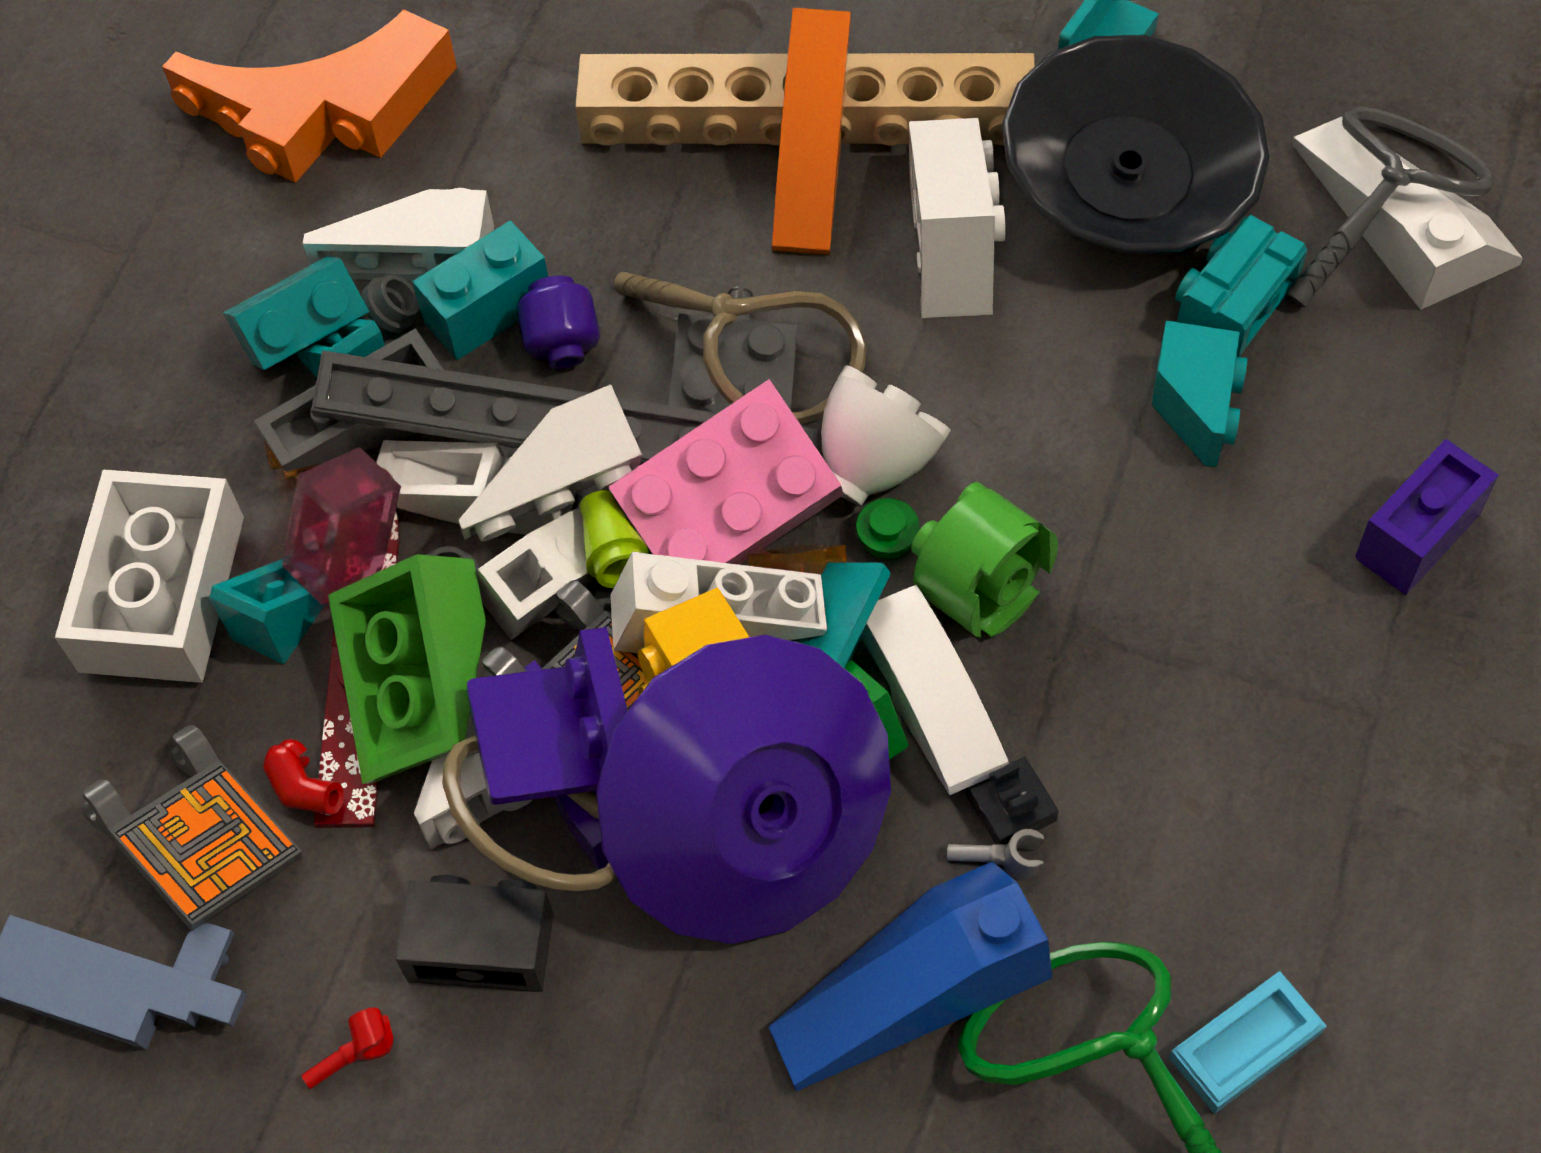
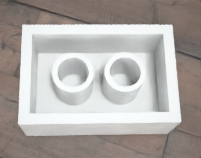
M116 470L102 471L55 635V639L78 673L203 683L219 615L209 597L213 585L229 579L244 519L226 479Z

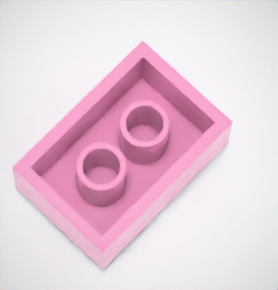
M770 379L608 487L652 554L738 565L843 496L840 482Z

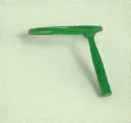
M1103 941L1076 944L1050 953L1052 970L1079 960L1118 958L1134 962L1149 971L1155 980V993L1143 1012L1134 1020L1126 1032L1114 1031L1046 1057L1016 1065L989 1063L980 1058L976 1052L980 1032L991 1014L1005 1000L971 1014L962 1028L957 1047L969 1073L988 1083L1020 1085L1062 1073L1123 1050L1127 1057L1139 1059L1175 1131L1181 1141L1185 1142V1148L1188 1153H1222L1216 1147V1142L1209 1130L1204 1127L1205 1123L1170 1074L1155 1049L1157 1036L1152 1028L1159 1021L1171 1001L1172 978L1161 959L1145 948L1128 943Z

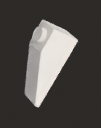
M454 188L451 190L428 189L304 234L303 246L310 265L326 256L341 258L350 277L355 280H372L376 277L394 274L407 281H413L494 231V222L486 190H469L466 188Z

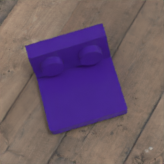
M607 627L580 630L574 658L566 659L565 667L473 678L467 682L466 694L489 801L494 805L596 791L614 729L628 712Z

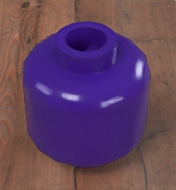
M556 275L534 281L528 286V292L521 297L517 305V316L525 351L533 359L548 361L549 367L553 369H566L581 364L585 360L584 354L592 350L600 339V328L591 292L585 286L575 283L573 278L569 276Z

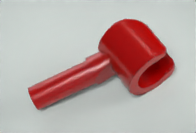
M376 1007L361 1010L350 1016L348 1025L352 1041L340 1046L337 1051L301 1075L308 1088H314L347 1064H352L358 1059L372 1060L387 1055L391 1051L394 1042L388 1016L381 1015V1011Z

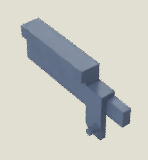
M9 915L0 935L1 1002L147 1050L156 1030L154 1022L157 1015L193 1027L196 1026L200 1016L234 1027L247 994L243 990L215 981L220 967L226 965L229 961L226 952L234 932L209 923H204L188 933L173 968Z

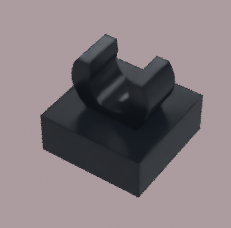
M1025 756L990 772L988 779L966 788L968 800L995 844L1007 845L1012 836L1022 829L1038 831L1057 821L1059 810Z

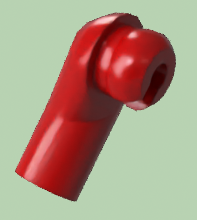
M285 739L279 745L270 747L264 758L263 769L282 805L288 808L334 815L339 811L344 799L342 785L334 781L308 777L304 769L308 767L310 759L307 756L299 757L307 750L304 744L294 739Z

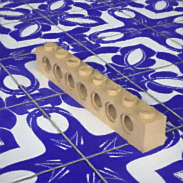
M1034 53L848 54L841 144H909L910 121L978 118L982 141L992 140V144L1004 145L1002 121L1016 84L1035 67ZM580 54L575 107L581 143L601 145H780L788 54Z

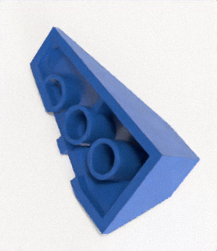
M993 861L929 889L769 1026L772 1038L796 1092L1052 979L1048 938L1018 883Z

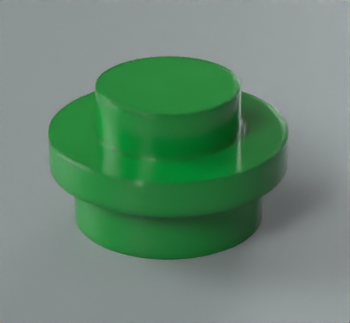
M893 498L878 499L869 503L861 510L856 522L857 537L861 545L873 556L881 559H895L911 549L913 540L919 531V520L915 511L905 502Z

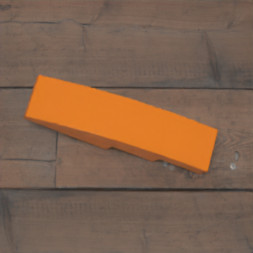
M793 8L776 182L772 251L830 255L851 27V12L807 8Z

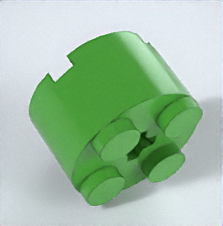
M974 482L964 489L957 503L939 522L935 520L927 522L916 534L911 546L912 552L918 556L913 583L914 585L917 584L928 602L974 636L981 638V631L983 630L992 637L1009 628L1033 603L1040 591L1031 586L1040 568L1050 574L1057 557L1058 539L1054 532L999 493L988 489L979 482Z

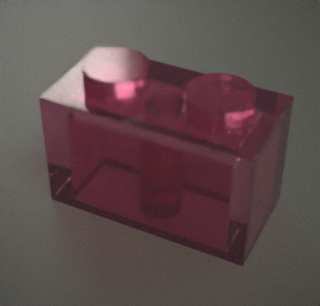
M360 447L298 474L282 566L322 605L329 602V594L383 570L401 485L394 480L386 469L380 467Z

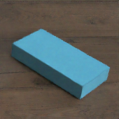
M1279 971L1171 1050L1169 1059L1210 1110L1216 1114L1323 1034L1327 1025Z

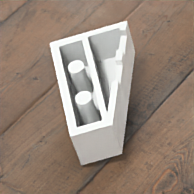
M978 118L909 122V177L914 229L917 228L920 251L917 252L916 259L918 273H921L920 305L922 318L993 315L994 242L1005 241V213L1003 205H999L998 173L993 172L992 140L982 141Z

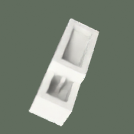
M383 440L367 493L373 500L410 512L459 524L458 520L511 457H505L497 443ZM573 504L561 511L540 517L536 509L514 518L516 527L509 531V533L527 535L570 512Z
M917 584L878 600L862 631L863 643L890 685L893 704L949 795L988 779L990 772L1008 764L1009 761L977 691L935 613Z

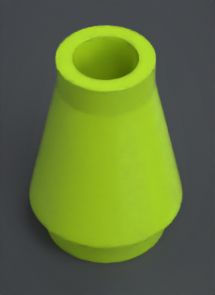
M600 490L588 494L579 504V510L583 519L586 569L591 576L597 579L600 585L614 588L631 553L648 554L649 551L647 545L619 507L612 492Z

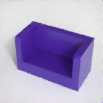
M1445 439L1369 519L1355 555L1356 559L1400 592L1407 595L1481 515L1499 475Z

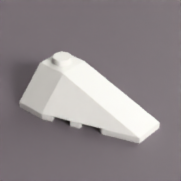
M1342 117L1293 137L1292 146L1348 218L1384 179L1381 175V170L1386 166L1343 128ZM1400 156L1404 169L1420 170ZM1410 183L1407 186L1399 185L1386 200L1362 235L1420 310L1519 266L1523 259L1488 215L1455 193L1416 183Z

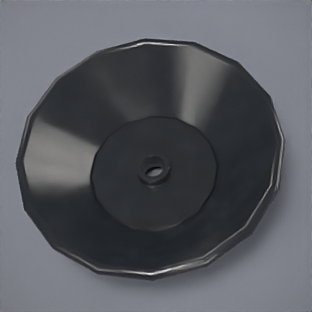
M1147 35L1093 36L1050 52L1016 84L1002 121L1007 169L1032 208L1074 239L1126 255L1181 253L1227 234L1258 202L1271 160L1263 116L1238 80L1195 49Z

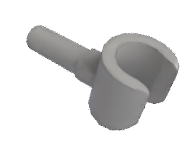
M1022 829L1012 836L1007 845L948 844L947 860L989 863L993 861L996 865H1003L1005 871L1013 878L1019 880L1029 879L1039 871L1044 862L1041 860L1023 859L1018 854L1017 849H1039L1045 839L1036 830Z

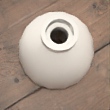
M845 365L830 392L824 410L821 430L823 459L842 486L843 496L841 497L861 507L869 495L891 489L918 473L935 456L951 429L924 412H919L916 415L915 413L921 403L908 393L893 385H888L884 393L875 390L877 383L870 377L851 366Z

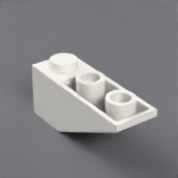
M612 385L564 403L549 411L458 520L464 539L478 534L480 541L499 537L516 527L514 518L536 509L540 517L561 511L575 503L572 494L595 484L598 491L610 490L608 488L610 485L631 472V469L640 466L642 453Z
M579 507L530 532L478 568L477 579L482 603L511 640L558 607L560 602H558L556 594L566 583L574 580L587 587L597 580L586 569L583 519Z
M632 552L610 595L613 651L638 653L639 650L644 648L645 618L717 587L749 637L766 634L786 640H795L824 635L827 631L821 574Z

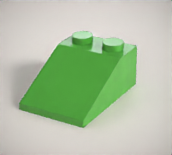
M416 554L328 595L362 784L375 783L446 756L453 745L466 739L470 716L466 687L467 682L470 679L476 678L486 623L474 559Z

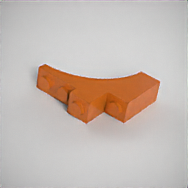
M403 9L397 17L363 41L326 57L304 63L266 68L231 67L208 63L175 52L162 68L172 90L171 97L181 110L192 116L199 114L218 123L229 134L235 137H242L247 149L246 155L257 169L269 175L276 173L296 183L335 137L351 149L358 150L361 148L382 158L456 70L457 64L449 30Z

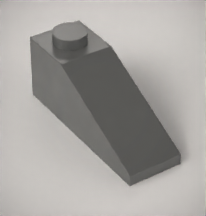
M416 329L366 356L367 358L443 369ZM315 386L254 420L256 427L285 472L382 446L383 440H404L417 433L315 417L311 411Z

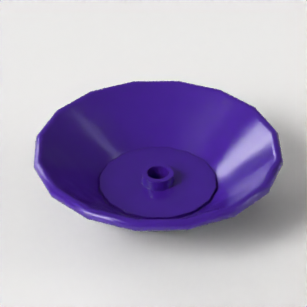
M766 634L705 645L655 676L615 727L596 789L602 852L628 899L675 934L734 944L789 931L839 897L873 851L891 794L888 733L864 684L822 649ZM768 795H774L772 807L767 812L759 814V806L763 799Z

